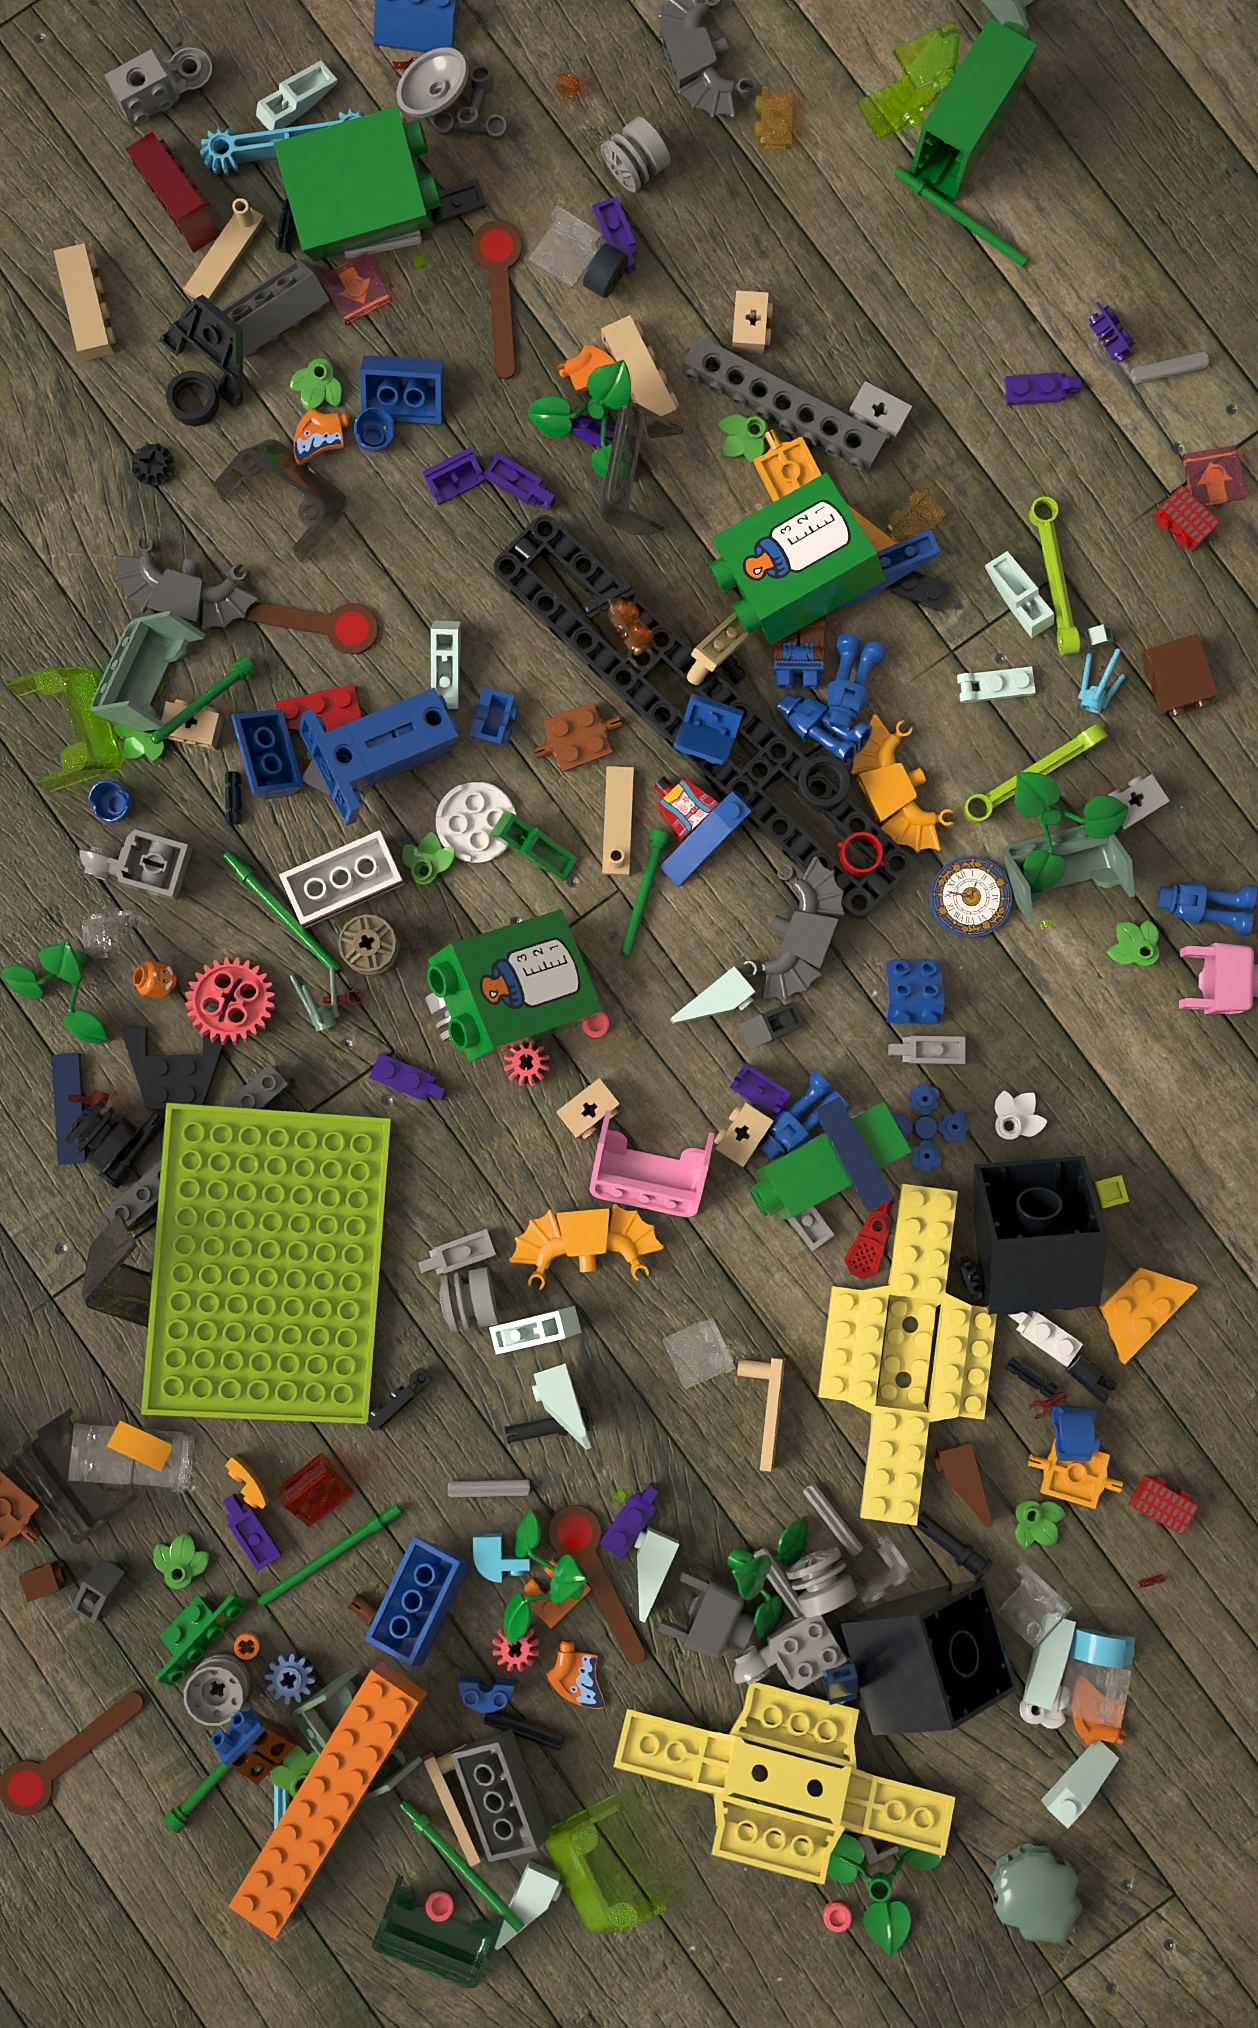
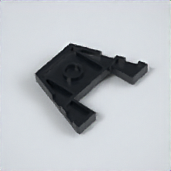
M202 294L195 298L180 315L181 317L159 338V342L177 356L183 353L188 340L224 372L218 393L236 408L243 402V329Z
M121 1027V1034L146 1109H166V1103L205 1105L218 1060H220L223 1052L220 1037L214 1042H211L210 1033L203 1037V1055L148 1056V1028Z

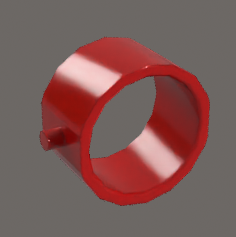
M857 832L849 836L844 843L840 841L838 844L841 847L839 854L841 864L846 871L853 875H868L878 865L883 867L885 863L881 860L883 856L882 845L878 838L871 833ZM856 839H864L872 843L877 853L876 863L867 869H858L849 864L845 854V849L849 842Z

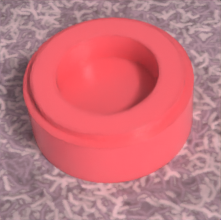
M601 1012L583 1022L582 1028L589 1037L600 1038L609 1029V1019L605 1013Z
M435 1891L427 1898L425 1909L432 1920L441 1922L447 1920L452 1915L454 1902L448 1893Z
M835 1900L825 1906L823 1919L825 1925L831 1931L843 1932L850 1926L852 1914L846 1903Z

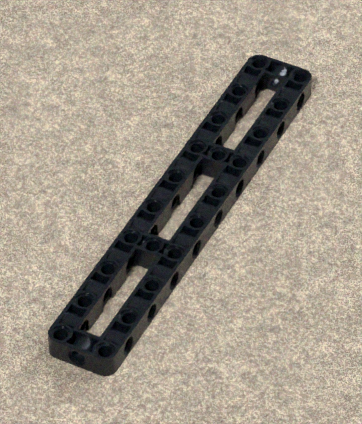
M541 515L535 518L495 559L494 571L497 581L724 798L736 786H744L748 791L744 798L756 810L747 820L803 873H805L813 857L818 856L819 860L825 863L826 869L835 871V882L844 891L842 897L843 911L854 919L865 917L909 871L911 860L908 854L847 796L838 806L831 809L813 808L817 813L821 812L835 825L834 829L845 839L854 834L850 830L849 825L855 821L862 824L863 832L871 833L878 838L883 850L881 860L885 863L883 867L878 865L873 872L866 875L859 883L762 791L777 775H782L796 788L795 792L800 795L798 791V777L803 766L809 760L717 672L709 670L706 675L707 682L704 684L694 685L690 683L687 679V674L696 662V659L691 655L693 650L635 595L627 599L625 597L622 598V600L630 604L626 610H619L616 606L606 610L624 629L627 627L640 640L624 658L617 653L529 567L541 555L548 556L550 554L563 566V571L585 592L589 591L595 598L614 587L615 589L619 588L618 585L622 582L553 517ZM544 527L552 530L549 536H541L538 532ZM580 564H588L591 569L587 573H580L577 567ZM505 565H512L515 568L508 575L501 572L502 567ZM548 601L554 606L550 611H542L539 608L540 604ZM658 637H664L669 643L665 647H658L655 645L654 640ZM582 638H588L592 641V645L588 648H581L578 642ZM639 656H646L650 662L646 666H639L635 660ZM661 664H666L691 693L744 711L746 719L740 722L737 736L740 739L743 737L757 753L741 770L729 758L724 765L714 764L706 759L699 760L694 755L684 754L674 748L675 739L685 716L646 680ZM620 675H627L630 677L631 682L623 686L618 684L616 679ZM659 712H666L670 719L667 722L661 723L656 720L655 715ZM779 747L784 750L785 757L781 759L774 758L771 750ZM758 766L763 767L767 775L763 778H757L753 775L752 769ZM818 768L810 773L808 778L809 789L815 784L822 786L824 789V794L817 797L829 798L838 792L839 788ZM775 823H782L786 826L787 832L783 835H777L773 831L772 826ZM856 839L849 842L857 851L860 849L876 863L877 853L872 843L864 839ZM891 859L900 860L903 866L902 870H892L889 866V861ZM855 897L863 899L865 909H854L851 903L852 899Z

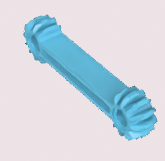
M350 108L347 115L340 112V120L235 136L230 128L223 133L222 128L218 126L216 134L208 131L209 139H202L201 144L203 148L200 154L205 159L204 164L208 169L212 168L216 175L223 170L224 174L228 176L229 169L238 172V163L277 158L273 142L365 116L362 109L355 114L353 109ZM221 149H229L225 154H218Z

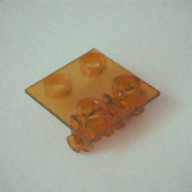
M607 599L611 606L608 609L610 613L608 617L618 632L626 630L621 635V638L626 639L624 642L631 653L638 656L645 651L644 647L656 646L652 640L653 633L638 618L639 611L634 603L623 599Z

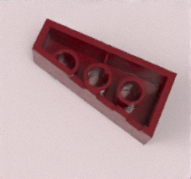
M151 132L126 148L134 166L152 193L155 194L165 212L169 214L179 233L184 235L193 253L219 237V233L207 211L210 207L207 199L202 192L197 195L195 192L197 186L189 174L186 176L182 174L185 170L177 157L171 158L169 156L172 152L164 139L159 141L154 133Z

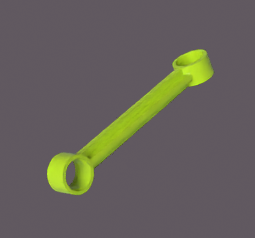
M1040 497L1033 502L1029 510V519L1039 529L1058 627V648L1061 655L1079 653V633L1073 624L1054 526V520L1058 514V505L1050 497ZM1038 505L1048 506L1052 510V518L1048 520L1038 518L1034 512L1035 507Z
M1097 723L1022 772L1047 775L1082 752L1094 747L1107 738L1108 735L1101 724ZM1017 775L985 795H972L966 801L963 808L967 820L972 823L984 822L990 816L993 808L1014 796ZM974 799L985 802L987 806L986 815L980 818L972 816L968 811L969 803Z

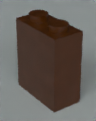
M1198 633L1146 649L1141 654V659L1161 716L1170 714V717L1184 714L1186 708L1195 706L1196 709L1207 707L1212 704L1211 700L1218 695Z

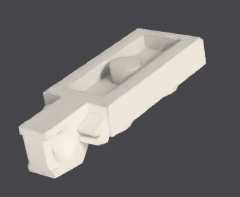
M1028 1311L1027 1314L1024 1312L1008 1314L1010 1318L1020 1324L1016 1329L1021 1333L1020 1335L1066 1367L1069 1366L1083 1345L1038 1312Z

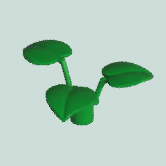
M624 360L601 366L592 371L587 380L588 391L592 398L589 403H584L580 409L573 413H570V402L558 395L545 396L531 404L527 411L530 419L541 432L554 438L563 437L568 434L572 428L571 418H576L586 410L591 417L602 419V448L592 453L591 461L593 468L598 475L613 483L627 484L633 481L636 459L632 449L618 441L611 442L608 446L606 445L607 420L609 418L607 414L610 408L618 410L624 407L631 396V378Z
M1018 772L1015 806L1024 816H1038L1042 821L1040 826L1043 828L1048 846L1047 852L1042 849H1036L1028 855L1024 862L1022 874L1030 886L1031 893L1053 887L1062 879L1065 873L1064 859L1058 854H1053L1054 849L1048 830L1049 825L1057 824L1061 816L1064 815L1079 823H1085L1084 831L1088 837L1101 839L1112 835L1122 826L1128 814V806L1111 795H1099L1092 798L1084 808L1085 818H1081L1056 805L1060 798V788L1052 778L1034 772Z
M69 940L47 946L40 951L39 961L49 972L43 978L37 979L35 971L23 965H10L1 970L0 974L9 987L27 999L40 998L44 993L43 987L40 984H44L55 974L58 978L74 983L68 1008L70 1014L65 1015L63 1018L66 1028L76 1038L88 1043L100 1044L110 1041L104 1024L95 1014L87 1010H75L74 1008L79 985L83 979L82 971L88 963V958L82 951L73 949Z
M529 1510L520 1521L515 1531L513 1549L517 1557L524 1558L528 1554L531 1558L552 1570L554 1576L550 1583V1594L533 1595L525 1598L522 1593H517L508 1603L504 1614V1633L510 1646H513L515 1642L520 1640L529 1628L532 1616L529 1604L532 1601L551 1599L554 1603L561 1604L568 1599L579 1600L583 1595L585 1584L588 1582L573 1556H563L557 1565L554 1566L535 1554L533 1548L540 1541L541 1529L538 1517L533 1510Z
M804 1517L792 1523L782 1533L778 1543L779 1554L771 1555L776 1562L782 1560L783 1565L789 1566L802 1554L808 1537L807 1521ZM736 1547L731 1551L727 1565L733 1569L732 1572L736 1578L741 1597L745 1600H751L760 1592L765 1598V1603L758 1607L754 1618L755 1635L761 1641L780 1622L784 1613V1601L779 1595L771 1599L770 1594L763 1588L764 1580H766L771 1569V1558L767 1555H760L754 1558V1554L757 1551L751 1554L740 1547Z
M842 1833L830 1854L827 1874L838 1882L851 1883L856 1879L858 1870L861 1871L865 1882L869 1883V1896L876 1901L870 1904L864 1913L865 1929L869 1936L888 1955H892L904 1943L911 1925V1915L905 1903L899 1900L888 1901L892 1890V1880L907 1858L909 1864L914 1869L928 1871L939 1864L942 1856L899 1845L900 1851L904 1854L900 1857L890 1874L877 1872L870 1876L865 1867L860 1865L864 1860L865 1853L859 1840L850 1834Z

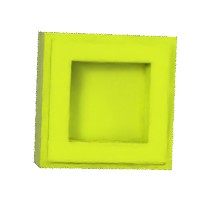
M1122 1175L1093 1182L1101 1209L1129 1202Z

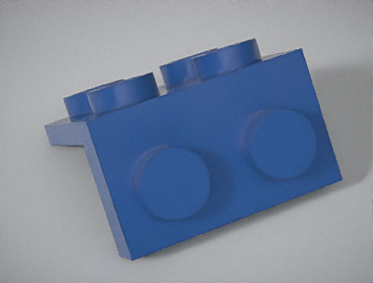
M692 693L683 723L674 742V748L684 754L706 759L710 763L726 764L744 711Z
M889 960L886 965L888 984L886 1023L941 1024L945 1005L941 963L933 960Z

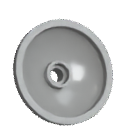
M444 47L431 50L417 58L406 69L397 87L396 96L401 109L409 116L424 118L437 115L449 108L459 98L467 82L468 64L463 55L453 48Z

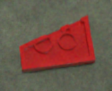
M354 684L275 702L276 709L283 710L288 731L299 732L302 713L312 708L316 716L320 715L326 725L325 733L362 718Z

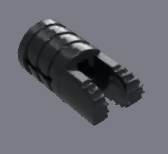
M1082 1352L1078 1353L1069 1366L1065 1368V1371L1071 1377L1076 1379L1079 1384H1082L1101 1403L1105 1404L1109 1396L1096 1382L1111 1391H1114L1117 1387V1383L1100 1368H1097Z

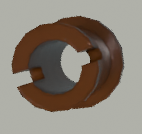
M357 1593L347 1608L367 1622V1626H370L380 1606L378 1608Z

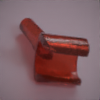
M352 989L346 995L337 996V1003H348V1005L353 1007L358 1006L361 1002H352L349 996L353 993L358 994L361 992L357 989ZM331 996L323 997V1003H331Z
M95 1090L92 1098L68 1095V1102H81L92 1105L102 1098L107 1103L109 1095Z
M1062 1391L1043 1402L1035 1400L1031 1402L1029 1409L1036 1405L1043 1408L1042 1412L1034 1416L1035 1419H1041L1045 1416L1046 1409L1066 1398V1395Z

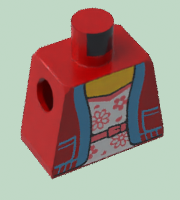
M664 776L654 785V788L663 797L657 804V809L681 844L719 805L715 799L685 778L674 786Z

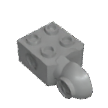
M187 47L181 49L167 61L163 60L157 50L150 49L105 74V77L118 105L132 127L146 122L150 116L159 111H166L178 101L181 93L204 86L211 76L212 64L207 54L198 48ZM196 69L194 73L187 74L189 70Z
M135 829L126 837L118 860L115 859V853L97 847H91L90 851L80 850V859L85 867L84 874L102 880H108L109 875L115 876L126 887L177 901L192 848L188 844Z
M802 1615L800 1618H794L768 1634L766 1647L758 1651L756 1646H751L734 1657L736 1662L734 1681L736 1684L745 1681L747 1684L755 1683L770 1672V1666L776 1664L788 1684L800 1690L822 1677L824 1670L838 1667L847 1660L822 1616L805 1617V1615Z

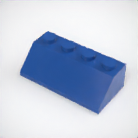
M413 1536L364 1640L409 1666L423 1665L472 1562L447 1548Z

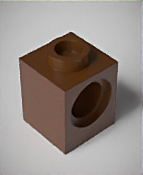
M57 1560L18 1575L27 1602L58 1592L66 1587V1572L62 1565L59 1566Z

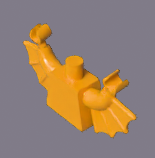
M873 714L869 723L872 726V734L862 751L856 752L851 773L859 774L856 780L877 824L880 825L885 822L880 828L898 845H907L913 848L916 853L927 848L940 851L941 845L935 823L941 822L945 827H953L955 822H944V817L948 814L954 815L955 813L949 809L943 810L940 814L922 811L914 802L917 798L914 788L926 782L924 773L920 768L906 773L902 763H896L894 752L901 742L900 739L903 736H909L913 731V727L907 733H901L900 725L905 722V720H902L897 724L895 734H890L879 717Z
M614 1204L610 1224L609 1208L557 1213L558 1227L554 1212L550 1209L542 1218L531 1219L525 1233L515 1238L517 1241L516 1251L509 1261L511 1263L538 1266L537 1270L531 1274L528 1284L531 1286L533 1278L538 1277L542 1281L539 1289L541 1290L546 1282L544 1272L549 1268L551 1261L555 1257L567 1254V1257L579 1256L580 1272L596 1271L595 1254H604L606 1250L620 1252L627 1263H631L632 1276L635 1280L639 1281L635 1274L636 1270L643 1268L647 1276L649 1271L644 1263L638 1261L637 1257L662 1250L664 1245L660 1244L655 1237V1226L642 1221L637 1210L626 1211L618 1207L617 1204Z

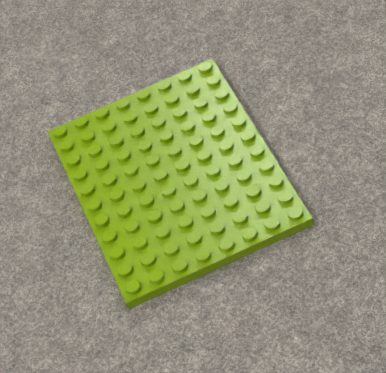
M166 1103L141 1415L366 1424L368 1422L391 1119Z

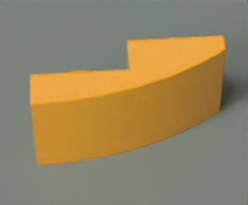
M119 1421L107 1444V1447L160 1472L174 1447L122 1421Z
M237 1454L232 1456L225 1465L230 1470L228 1474L240 1483L243 1480L247 1483L241 1490V1493L245 1495L244 1501L253 1508L257 1509L259 1506L263 1509L270 1500L262 1482L243 1459Z

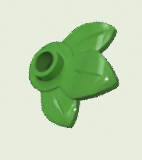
M314 359L307 368L298 370L292 376L290 388L301 391V401L307 411L311 408L316 409L324 400L337 407L342 398V386L333 377V366L325 359ZM318 367H323L324 369L322 377L316 376L315 372Z
M735 414L719 422V428L728 435L722 448L724 456L735 458L744 454L747 461L753 463L755 458L763 454V440L766 438L764 435L768 432V425L764 419L758 416L745 418ZM756 427L760 432L752 434L750 429Z
M155 714L156 718L161 721L162 718ZM117 723L114 731L126 737L123 757L126 759H137L146 754L151 761L158 759L163 753L164 742L154 744L151 741V736L159 729L153 732H140Z
M433 832L428 833L418 847L405 844L402 853L404 864L411 869L413 880L420 885H429L434 882L438 873L449 869L455 857V849L451 847L442 849L439 838ZM425 868H429L428 875L422 876V871Z
M1149 920L1145 921L1140 927L1130 922L1117 923L1116 935L1119 943L1107 950L1108 955L1122 965L1136 963L1142 967H1149L1155 964L1159 958V948L1156 945L1159 932L1156 926ZM1148 949L1151 953L1149 956H1142L1140 951Z
M1025 1500L1019 1503L1016 1508V1519L1019 1523L1015 1531L1018 1543L1025 1549L1031 1546L1035 1540L1044 1546L1055 1545L1058 1540V1529L1055 1523L1065 1517L1064 1510L1052 1501H1045L1039 1504L1034 1500ZM1030 1511H1034L1032 1517L1028 1519V1513Z
M186 1532L179 1535L170 1547L157 1544L153 1554L155 1566L164 1573L166 1584L176 1590L186 1588L194 1576L205 1571L209 1562V1553L204 1551L196 1552L194 1541ZM182 1570L183 1576L181 1579L175 1580L173 1577L174 1572Z
M296 1744L292 1751L282 1760L283 1765L276 1766L270 1772L273 1783L280 1789L288 1790L291 1796L295 1797L299 1790L297 1788L298 1781L306 1779L319 1756L315 1751L307 1755Z

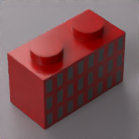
M1182 485L1153 515L1156 518L1157 524L1162 529L1169 530L1175 536L1177 543L1184 549L1188 548L1191 552L1220 523Z
M1143 1475L1128 1505L1183 1536L1199 1507L1191 1502L1193 1496L1180 1489L1176 1493L1167 1488L1169 1483L1156 1475H1153L1152 1479Z

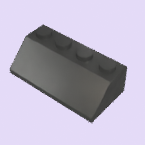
M297 259L221 309V311L243 329L244 358L254 355L258 348L266 342L275 341L284 330L298 326L302 319L310 313L313 314L322 310L324 304L330 300L315 274L303 262Z
M510 1729L485 1736L452 1752L450 1755L488 1862L538 1851L550 1837L513 1730Z

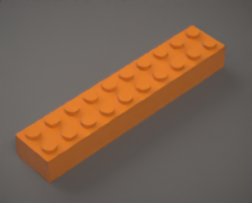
M382 1661L370 1671L228 1907L273 1939L279 1936L288 1925L428 1692Z

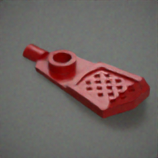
M889 1201L879 1206L878 1210L871 1211L846 1254L844 1261L851 1275L860 1279H866L877 1274L892 1221L888 1215L892 1202ZM875 1221L882 1223L880 1231L873 1229L872 1225Z

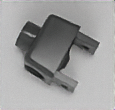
M682 1568L679 1575L680 1581L702 1591L697 1597L692 1599L689 1606V1622L686 1629L661 1618L658 1631L682 1641L684 1648L715 1659L722 1657L727 1644L744 1650L755 1624L754 1617L741 1612L744 1606V1599L741 1597L739 1590L710 1575L705 1579Z

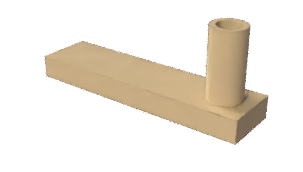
M238 198L233 202V216L184 287L185 293L194 299L203 294L212 301L266 221L265 217L250 208L248 202L243 198Z
M735 612L693 650L691 655L696 659V662L687 674V679L690 683L694 685L701 684L709 670L713 672L755 632L747 634Z
M607 766L602 875L629 876L634 767Z
M773 1357L771 1363L739 1359L738 1376L769 1379L760 1464L761 1471L771 1472L774 1469L785 1358Z
M464 1744L435 1759L432 1752L423 1756L422 1759L470 1867L481 1861L443 1778L445 1773L455 1769L450 1754L467 1746Z

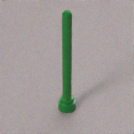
M241 656L234 662V666L231 668L232 671L167 722L163 728L152 734L151 741L154 744H159L235 682L244 679L248 680L256 673L254 664L246 656Z
M651 829L648 840L651 841L649 846L652 848L622 945L621 954L624 957H629L632 953L661 852L666 849V846L670 845L672 835L664 831Z
M222 1761L181 1807L171 1808L163 1817L167 1826L174 1832L180 1833L188 1824L187 1820L190 1818L189 1814L232 1767L225 1765Z

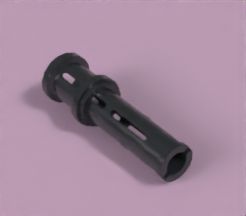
M153 1112L125 1149L119 1152L108 1168L98 1175L110 1185L119 1189L121 1186L120 1182L126 1174L136 1168L134 1162L165 1125V1119L161 1118L156 1112Z
M584 1406L580 1410L586 1430L590 1431L589 1417L586 1406ZM553 1417L504 1427L505 1435L517 1433L506 1437L508 1444L559 1433L560 1436H567L568 1431Z
M924 1511L920 1514V1518L917 1519V1526H913L917 1527L952 1555L956 1565H962L975 1575L974 1579L976 1581L981 1580L993 1562L990 1559H984L973 1550L974 1546L966 1543L964 1545Z

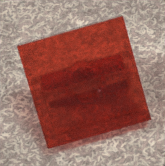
M322 1452L278 1487L282 1494L278 1497L282 1506L309 1528L353 1493L349 1484L338 1476L329 1459Z

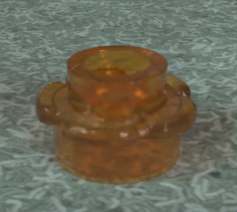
M566 72L558 75L556 88L563 96L573 98L577 92L581 91L579 78L575 74Z

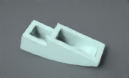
M319 61L281 82L278 91L258 101L256 116L268 130L283 129L322 99L337 84L338 80L324 63Z
M1008 551L985 565V569L1002 598L1031 638L1054 625V612L1038 594V587Z
M1048 1614L1043 1618L1038 1644L1033 1650L1022 1702L1051 1710L1068 1658L1076 1622L1052 1614Z

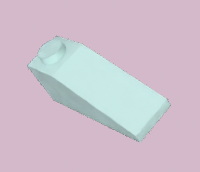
M433 621L431 627V689L435 687L438 695L441 694L444 697L447 709H458L461 621Z
M734 966L671 1017L670 1021L673 1024H679L732 1012L737 1007L742 1011L754 1001L751 996L755 993V990Z
M575 1306L489 1327L496 1354L556 1341L582 1333Z
M566 1364L535 1373L536 1385H533L532 1389L536 1401H542L545 1410L586 1450L592 1448Z
M650 1527L647 1528L646 1533L640 1532L634 1546L638 1548L640 1621L644 1623L679 1546V1540Z
M1101 1740L1095 1741L1041 1801L1061 1823L1069 1828L1088 1807L1119 1758Z
M529 1860L509 1905L512 1911L525 1923L521 1930L548 1909L551 1900L556 1902L562 1889V1885L559 1884V1873ZM504 1918L494 1939L493 1948L497 1950L518 1934Z

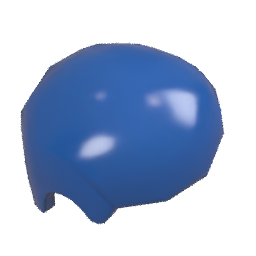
M371 407L364 409L356 418L354 425L356 442L365 451L376 453L387 449L394 437V420L392 416L381 408Z
M99 781L92 787L88 796V801L94 807V814L108 823L121 822L131 812L133 804L132 795L126 786L117 781Z

